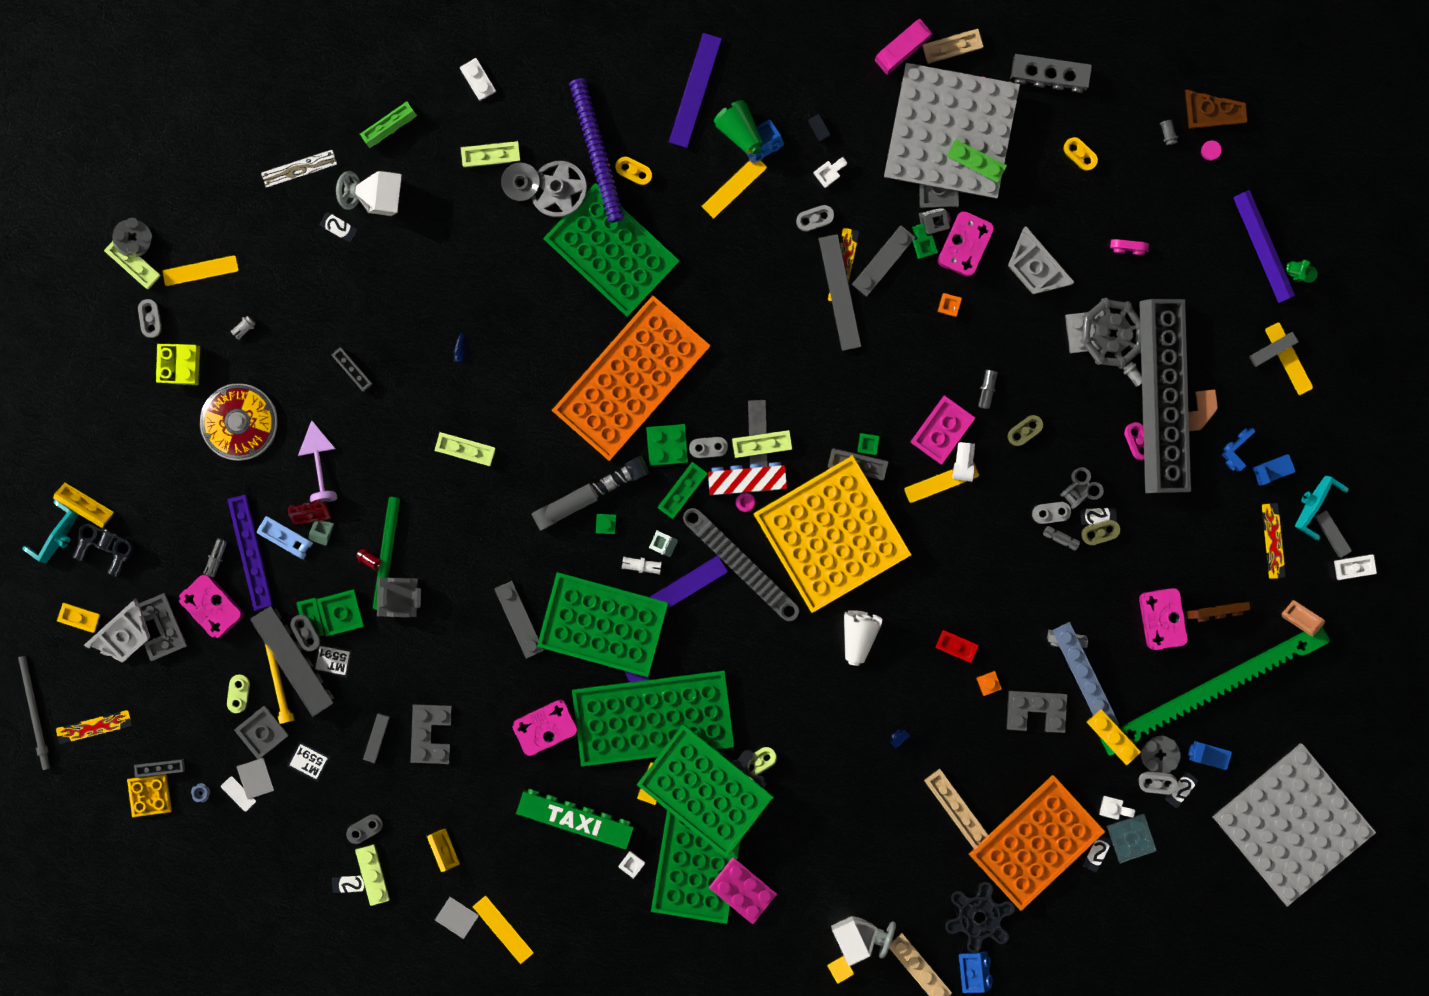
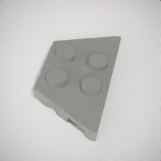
M1025 227L1009 261V268L1032 294L1073 284L1074 281L1029 229Z
M136 598L95 634L85 646L87 648H96L101 651L100 653L124 662L150 638V634Z

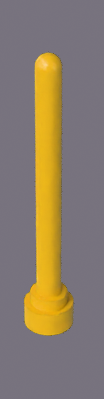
M265 644L281 711L278 716L279 724L294 721L293 713L287 707L277 661Z

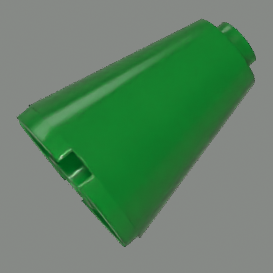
M739 100L732 103V108L727 110L725 107L717 114L714 119L715 126L745 153L755 155L762 149L763 142L748 105L745 101Z

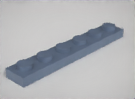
M1070 622L1052 630L1093 716L1102 709L1118 726L1119 722Z

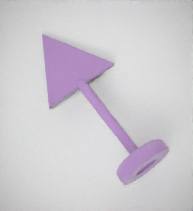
M313 421L310 423L298 456L312 453L315 455L320 492L310 496L311 503H315L317 500L331 502L337 499V495L334 491H325L319 452L332 450L335 447Z

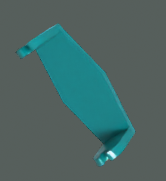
M1324 476L1313 494L1310 492L1304 494L1307 499L1302 497V502L1306 505L1295 525L1296 528L1317 540L1320 539V536L1306 526L1322 505L1331 485L1346 493L1349 490L1346 486L1329 476Z
M57 500L53 503L67 513L52 531L41 552L38 554L25 545L22 548L36 560L45 564L59 546L65 548L68 545L64 541L70 542L67 534L78 516V513Z

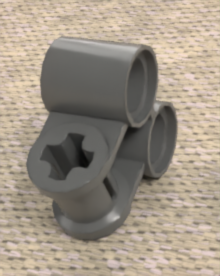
M1078 468L1073 471L1071 476L1074 484H1071L1060 494L1068 500L1071 508L1074 509L1086 497L1090 500L1099 499L1103 495V487L1096 482L1089 483L1091 478L1089 470ZM1079 471L1084 472L1086 475V479L1083 482L1078 481L1076 478ZM1091 486L1098 488V494L1095 497L1089 493Z

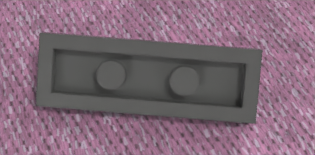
M832 448L828 463L829 468L834 467L853 455L865 476L884 480L888 461Z

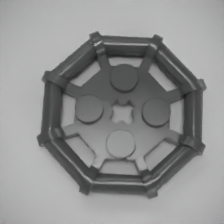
M1103 298L1088 313H1084L1083 334L1080 341L1094 358L1097 365H1111L1121 369L1136 355L1141 353L1140 318L1130 302L1127 301L1125 303ZM1109 308L1121 309L1119 314H1112ZM1103 310L1104 315L1096 320L1094 317ZM1126 313L1134 322V326H1131L1126 320ZM1091 324H1093L1095 328V333H1093V337H1090ZM1110 329L1116 331L1115 337L1109 336V334L1111 333ZM1136 329L1135 344L1131 342L1133 338L1132 330ZM1091 341H1094L1097 344V346L1100 349V352L1097 351V349ZM1126 347L1132 349L1125 356L1122 357V350H1124ZM1112 352L1115 358L1105 357V353Z

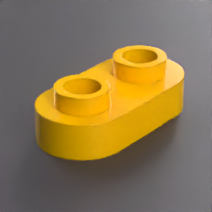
M1073 137L1065 142V154L1081 169L1089 171L1097 165L1098 159L1096 154L1080 139ZM1075 145L1076 151H1071L1070 146ZM1089 158L1090 164H1085L1084 159Z
M621 157L616 162V171L622 177L638 185H646L651 181L652 172L647 166L629 157ZM624 164L629 165V169L626 171L622 169ZM645 173L646 178L640 179L639 174Z

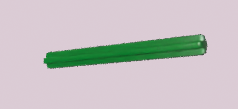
M389 497L380 555L382 563L379 564L373 609L377 610L378 578H389L400 504V498Z

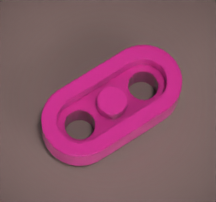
M1111 240L1110 248L1114 249L1115 253H1125L1126 250L1133 251L1134 255H1144L1145 252L1149 251V243Z
M1135 422L1126 427L1125 437L1133 456L1138 460H1144V428L1142 424ZM1132 430L1136 432L1135 436L1132 435ZM1139 448H1142V454L1139 453Z

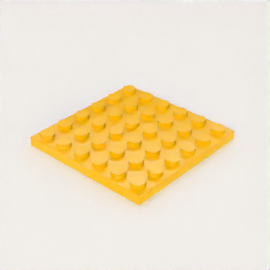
M853 455L754 513L811 613L912 555Z

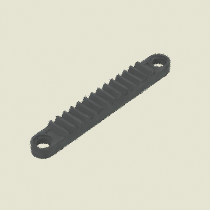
M694 508L688 509L684 513L683 519L685 524L769 606L787 621L797 618L799 614L797 605L711 521ZM689 513H697L699 519L696 523L688 521L687 516ZM786 606H792L795 609L793 616H785L784 608Z

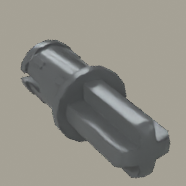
M986 370L983 387L980 388L982 389L979 402L980 408H990L993 392L996 391L994 387L998 372Z
M217 539L212 554L208 555L209 560L203 574L215 578L220 562H223L221 558L227 544L226 541Z

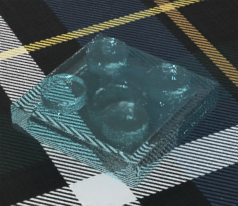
M1144 814L1107 826L1119 863L1156 851Z

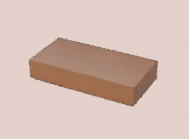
M1294 600L1282 612L1283 618L1312 637L1325 623L1324 619Z

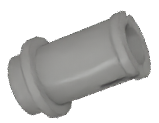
M249 316L243 317V320L231 330L233 335L240 330L235 336L238 340L250 329H254L256 323Z
M1131 361L1125 365L1123 373H1127L1137 387L1142 383V374L1137 369V364Z

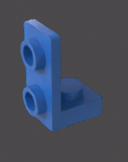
M1284 455L1253 467L1259 486L1295 472L1289 455Z

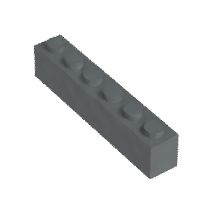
M270 606L252 617L250 621L308 711L314 717L331 706L334 697L328 689L324 690L321 685L323 683L322 678L318 673L314 674L311 667L313 665L308 657L304 658L301 654L303 649L297 640L294 642L290 637L292 632L287 625L283 626L279 620L282 617L276 608L273 610Z

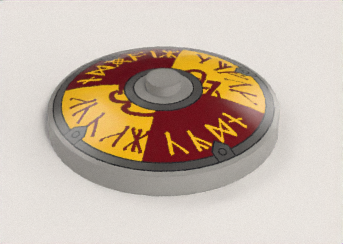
M231 384L215 391L205 402L200 416V428L207 445L218 455L231 460H248L260 455L270 446L277 432L278 418L272 401L261 390L246 384Z

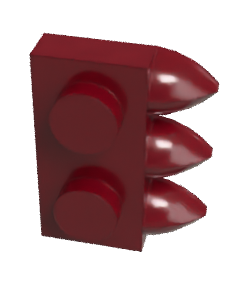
M317 500L312 504L304 502L298 506L292 504L288 508V515L293 525L331 519L326 501Z

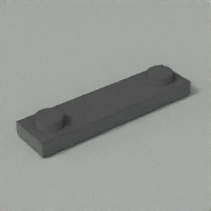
M900 225L852 285L867 297L915 237Z
M513 581L495 588L525 657L528 658L544 651L543 648L537 647L539 638Z

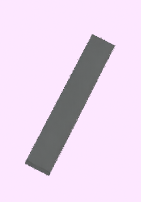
M838 234L819 238L842 351L859 348L861 344Z

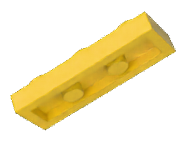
M64 483L53 497V499L101 528L106 525L114 513L67 483Z
M1102 709L1087 721L1089 726L1126 765L1141 753Z

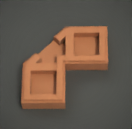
M1215 390L1195 392L1197 411L1188 412L1189 431L1201 430L1217 410Z

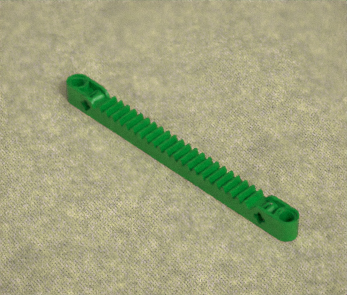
M1323 626L1313 637L1306 632H1302L1119 727V729L1125 735L1128 734V729L1134 731L1132 734L1133 738H1127L1135 744L1139 741L1142 731L1149 734V728L1155 731L1156 725L1159 727L1163 726L1162 721L1170 723L1169 717L1176 720V714L1183 716V710L1189 713L1190 707L1197 709V704L1203 706V700L1211 702L1210 696L1216 699L1218 698L1217 693L1224 695V689L1230 692L1231 686L1238 688V683L1245 684L1244 678L1251 681V675L1259 677L1258 672L1265 674V668L1272 670V665L1278 667L1279 662L1286 663V658L1293 659V653L1306 655L1329 643L1330 639ZM1298 641L1304 643L1302 649L1297 648L1299 645ZM1100 738L1108 755L1111 756L1115 754L1114 751Z

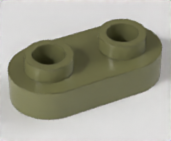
M1031 415L1009 431L1008 441L1014 446H1021L1042 430L1043 422L1041 418ZM1030 422H1035L1036 427L1034 429L1029 427ZM1015 433L1020 434L1021 438L1019 440L1014 439Z
M1105 520L1086 526L1082 531V539L1089 545H1096L1115 539L1120 533V526L1114 520ZM1108 526H1112L1111 532L1106 531ZM1093 531L1094 536L1089 538L1088 533Z

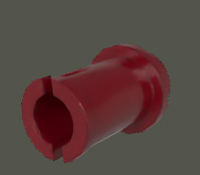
M361 549L357 553V559L360 563H365L373 570H377L380 567L377 563L381 564L382 561L370 554L368 549Z

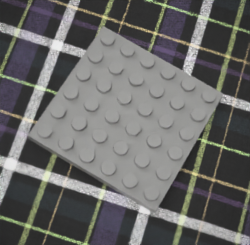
M906 63L884 177L998 198L1001 178L996 183L946 156L955 139L1004 164L1020 84Z
M1301 743L1213 816L1215 821L1286 906H1289L1376 833Z

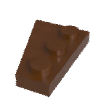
M1185 90L1189 129L1247 123L1245 103Z
M1249 602L1216 606L1215 608L1183 611L1184 619L1197 618L1198 622L1208 621L1209 616H1215V619L1226 618L1227 613H1232V616L1243 615V611L1250 610Z

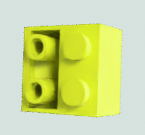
M157 344L156 382L199 385L200 347L197 345Z

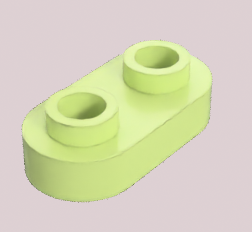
M235 675L229 683L227 707L233 713H240L247 707L250 682L244 675ZM237 681L242 682L241 688L236 687ZM235 700L240 702L239 707L234 706L233 702Z
M765 747L755 752V760L751 764L754 765V770L750 771L753 775L757 776L776 763L777 755L774 750ZM766 755L771 756L769 761L764 760Z

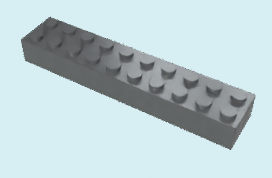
M1149 299L1140 301L1145 493L1191 492L1185 299Z

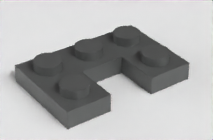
M166 593L139 604L145 622L154 619L161 634L160 637L144 643L151 661L188 646Z
M1009 691L1007 730L1027 731V715L1029 711L1046 712L1045 732L1065 733L1067 694Z
M413 704L412 763H450V744H432L431 738L432 725H451L452 706Z

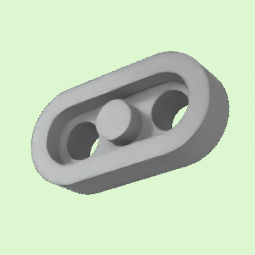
M822 205L801 212L797 217L796 223L800 230L810 231L830 224L834 218V212L829 206ZM825 212L827 213L828 217L826 219H822L820 214ZM807 218L809 219L810 223L808 225H804L802 223V220Z
M146 299L140 302L138 306L141 331L145 336L155 338L161 333L159 308L156 302ZM148 306L152 307V311L150 313L146 312V308ZM151 325L155 326V330L153 332L149 331V327Z
M721 437L700 438L693 440L689 449L690 453L696 458L718 457L726 453L728 445L725 439ZM716 443H720L722 445V448L720 450H716L714 448ZM697 445H702L703 450L701 452L695 450Z
M1064 502L1037 505L1032 511L1033 519L1040 524L1065 521L1071 515L1070 506ZM1060 508L1065 510L1064 515L1058 513ZM1041 510H1044L1046 512V516L1044 518L1039 516V512Z
M1144 772L1139 777V786L1145 792L1172 794L1178 787L1177 779L1172 774ZM1148 778L1151 779L1150 782H1146L1145 780ZM1165 781H1171L1169 784H1164Z

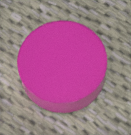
M1208 141L1202 146L1201 154L1206 160H1215L1221 154V146L1216 141Z
M741 493L736 499V505L739 510L748 512L754 508L755 498L750 493Z

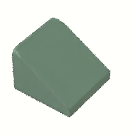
M325 520L315 521L309 532V540L327 545L334 524Z
M656 531L649 548L671 557L678 540Z

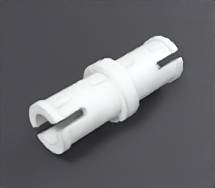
M623 557V562L625 563L622 564V569L660 575L661 569L657 568H661L662 562L645 561V558L639 560Z

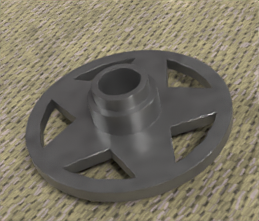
M554 161L544 165L537 171L540 179L539 186L544 192L538 201L536 195L532 197V201L539 211L551 217H564L572 214L582 205L587 193V183L578 167L566 161ZM558 166L553 176L542 174L549 168ZM569 168L577 172L581 180L569 179ZM582 191L579 200L572 206L571 196ZM556 203L563 212H551L545 209Z

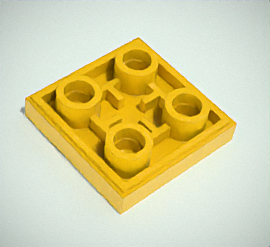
M167 774L127 779L132 817L172 811Z

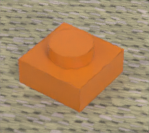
M943 293L938 312L957 317L962 298Z
M995 671L977 677L983 696L1001 690Z

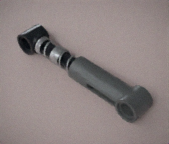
M642 455L625 464L626 467L621 468V471H615L614 475H608L603 480L600 479L599 483H593V486L588 483L552 504L533 512L532 516L540 531L598 500L597 498L600 494L604 495L606 491L614 490L616 486L619 487V484L626 483L627 480L635 481L649 474L650 471Z

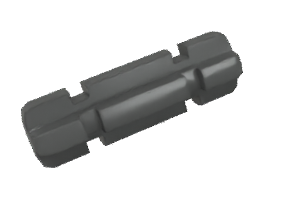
M1050 526L1045 528L1044 536L1053 538L1052 540L1064 546L1068 545L1073 550L1078 549L1080 541L1074 538L1071 539L1070 536L1058 530L1054 531L1055 529Z

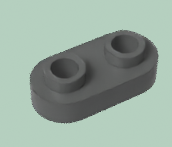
M305 615L295 616L291 621V628L301 647L306 651L317 649L320 645V637L310 619ZM299 621H304L305 626L303 628L298 626ZM310 637L314 639V643L312 645L308 644L307 642L308 638Z
M371 814L348 828L346 833L347 839L351 843L358 844L375 835L383 827L382 818L376 814ZM370 821H374L376 823L375 828L370 827ZM353 831H358L359 837H354Z

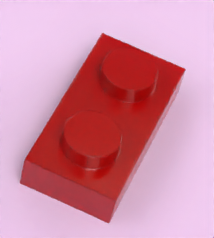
M943 630L935 648L971 663L979 645Z

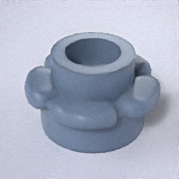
M197 784L191 790L193 800L196 802L207 801L210 789L205 784Z

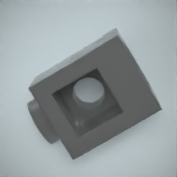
M943 208L919 213L921 224H924L927 234L950 228V214ZM933 217H937L936 222H933Z

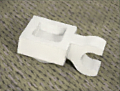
M843 157L833 165L828 161L813 173L824 188H826L840 177L837 171L845 167L847 162Z
M1104 796L1099 815L1119 819L1121 814L1133 818L1135 810L1123 807L1122 800Z

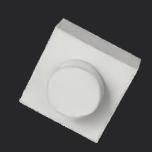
M629 851L618 867L634 878L645 862Z

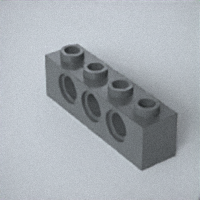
M1015 54L1011 80H1015L1016 84L1025 85L1026 82L1034 83L1036 87L1050 85L1056 90L1071 88L1073 92L1083 93V90L1086 91L1089 87L1092 65ZM1027 68H1035L1037 74L1030 76L1027 73ZM1053 70L1056 75L1055 78H1048L1046 71ZM1065 73H1072L1074 81H1067Z

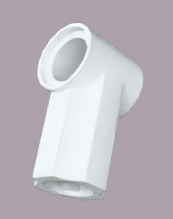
M958 442L956 463H954L953 480L972 482L975 444Z

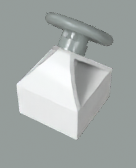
M346 171L339 177L337 182V200L344 209H353L360 200L368 213L391 216L397 213L401 174L378 171L360 183L358 176L354 172ZM349 177L354 180V183H350ZM343 182H344L345 188H344V194H343V196H342V185H343ZM348 198H354L350 204L346 203Z
M851 916L831 927L850 966L869 957L874 943L881 946L879 957L884 958L891 945L896 923L891 922L886 932H884V930L877 929L876 926L866 920Z

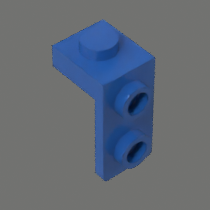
M1247 428L1238 435L1240 439L1235 443L1233 441L1224 448L1225 452L1222 456L1227 460L1226 464L1232 471L1236 470L1238 472L1246 467L1233 451L1255 432L1253 428L1249 430Z
M1194 741V745H1191L1189 749V760L1227 770L1232 753L1231 751Z

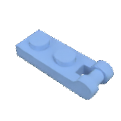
M268 516L264 518L256 532L301 559L305 558V552L313 544L310 540ZM297 541L302 543L299 549L294 547Z

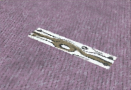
M330 150L261 174L265 186L269 187L336 165L337 163L333 151Z

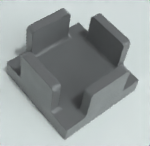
M378 578L377 616L416 617V609L420 608L421 588H417V579Z

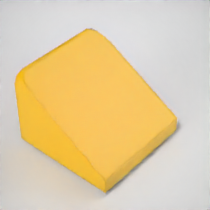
M844 956L827 965L837 983L854 974Z

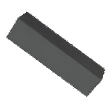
M1291 332L1249 357L1256 367L1298 343V340L1294 333Z
M341 347L332 354L333 358L363 392L373 385Z
M1327 510L1314 516L1337 555L1343 557L1350 553V547Z
M377 714L363 760L376 763L390 716Z
M184 759L134 765L135 777L184 772Z

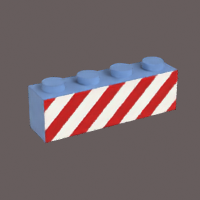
M780 462L769 463V467H761V464H752L748 469H742V465L731 466V470L723 471V467L712 468V472H708L710 495L787 489L785 465L781 466Z

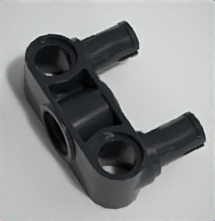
M85 524L79 529V543L72 557L83 561L89 547L92 545L106 552L113 553L114 559L107 573L118 577L124 562H127L134 553L135 546L130 540L110 530L93 524ZM89 527L94 532L91 538H88L85 534ZM123 543H126L129 547L128 552L125 554L120 550Z

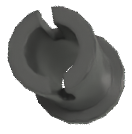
M1172 120L1160 123L1165 137L1164 142L1167 145L1177 143L1179 138L1175 134Z

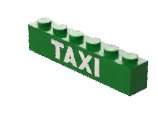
M533 789L524 790L516 814L627 849L634 827L630 825L631 821L622 818L617 821L612 819L613 816L602 812L599 815L594 813L592 808L584 806L583 809L575 807L576 803L566 800L565 803L557 801L558 798L547 794L544 797L539 795V791Z

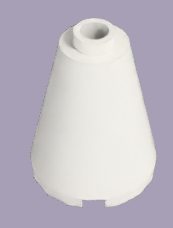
M850 610L848 613L845 612V659L849 661V664L859 666L860 663L865 662L883 620L881 617L873 614V618L867 615V612Z

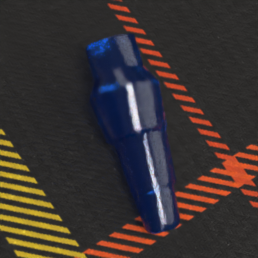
M463 333L459 334L454 349L455 362H461L464 355L465 335Z

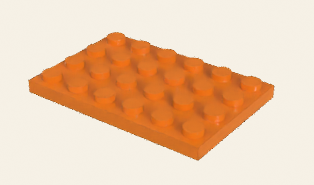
M1052 775L976 846L969 855L1018 909L1022 911L1105 831L1056 777Z

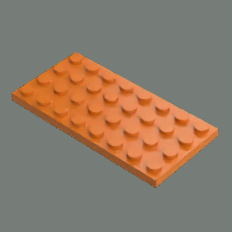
M652 296L552 411L610 461L709 349L710 345L656 297Z

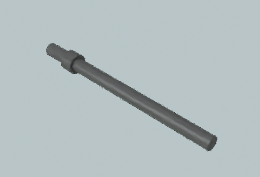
M26 656L18 657L38 746L36 748L37 756L40 755L42 769H50L47 755L49 750L48 746H45Z

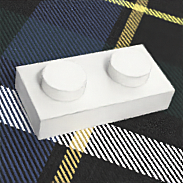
M476 58L460 67L479 101L496 92Z
M1374 555L1334 561L1337 580L1377 574Z

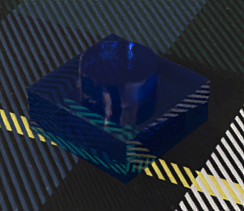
M898 729L891 735L892 740L890 743L897 748L910 735L905 729L902 731Z

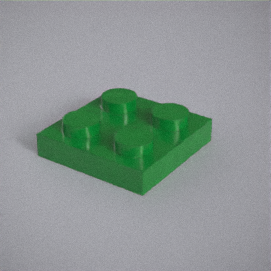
M685 424L646 427L650 466L688 463Z
M355 589L316 599L326 636L364 627Z

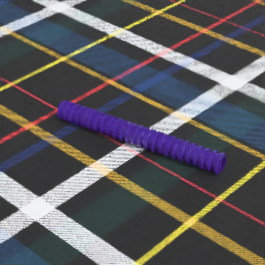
M578 78L569 83L570 87H572L571 92L574 93L572 96L575 98L574 103L577 104L576 109H578L577 114L580 115L579 120L582 121L580 124L583 126L582 131L585 132L584 137L587 138L585 142L588 143L587 148L590 149L588 151L591 154L590 159L593 160L592 165L595 166L593 170L596 171L595 176L598 177L596 181L599 183L598 188H601L600 194H602L601 198L604 200L603 205H606L604 209L607 211L606 216L609 217L608 222H618L623 220L625 216L622 214L623 209L620 208L621 203H619L620 198L617 197L618 192L615 191L617 188L614 186L615 181L612 180L613 175L610 174L612 170L609 169L610 164L607 163L609 161L606 158L607 153L604 152L605 147L602 146L604 142L601 141L602 136L599 135V124H596L597 119L595 118L596 114L593 112L594 107H591L593 103L590 101L591 96H588L589 90H587L588 86L585 84L586 79Z

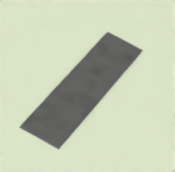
M766 400L748 401L749 436L766 434ZM767 453L750 456V465L761 464V467H767Z

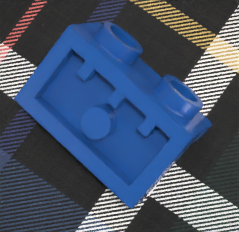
M770 119L757 126L763 145L757 154H747L751 164L762 160L765 156L779 150L784 145L781 135Z
M987 951L959 954L963 993H980L990 990L993 980L989 972L991 961Z

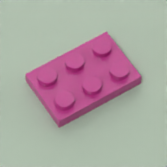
M943 396L910 443L942 465L975 417L946 396Z
M735 858L729 861L709 886V889L751 924L755 923L777 895Z

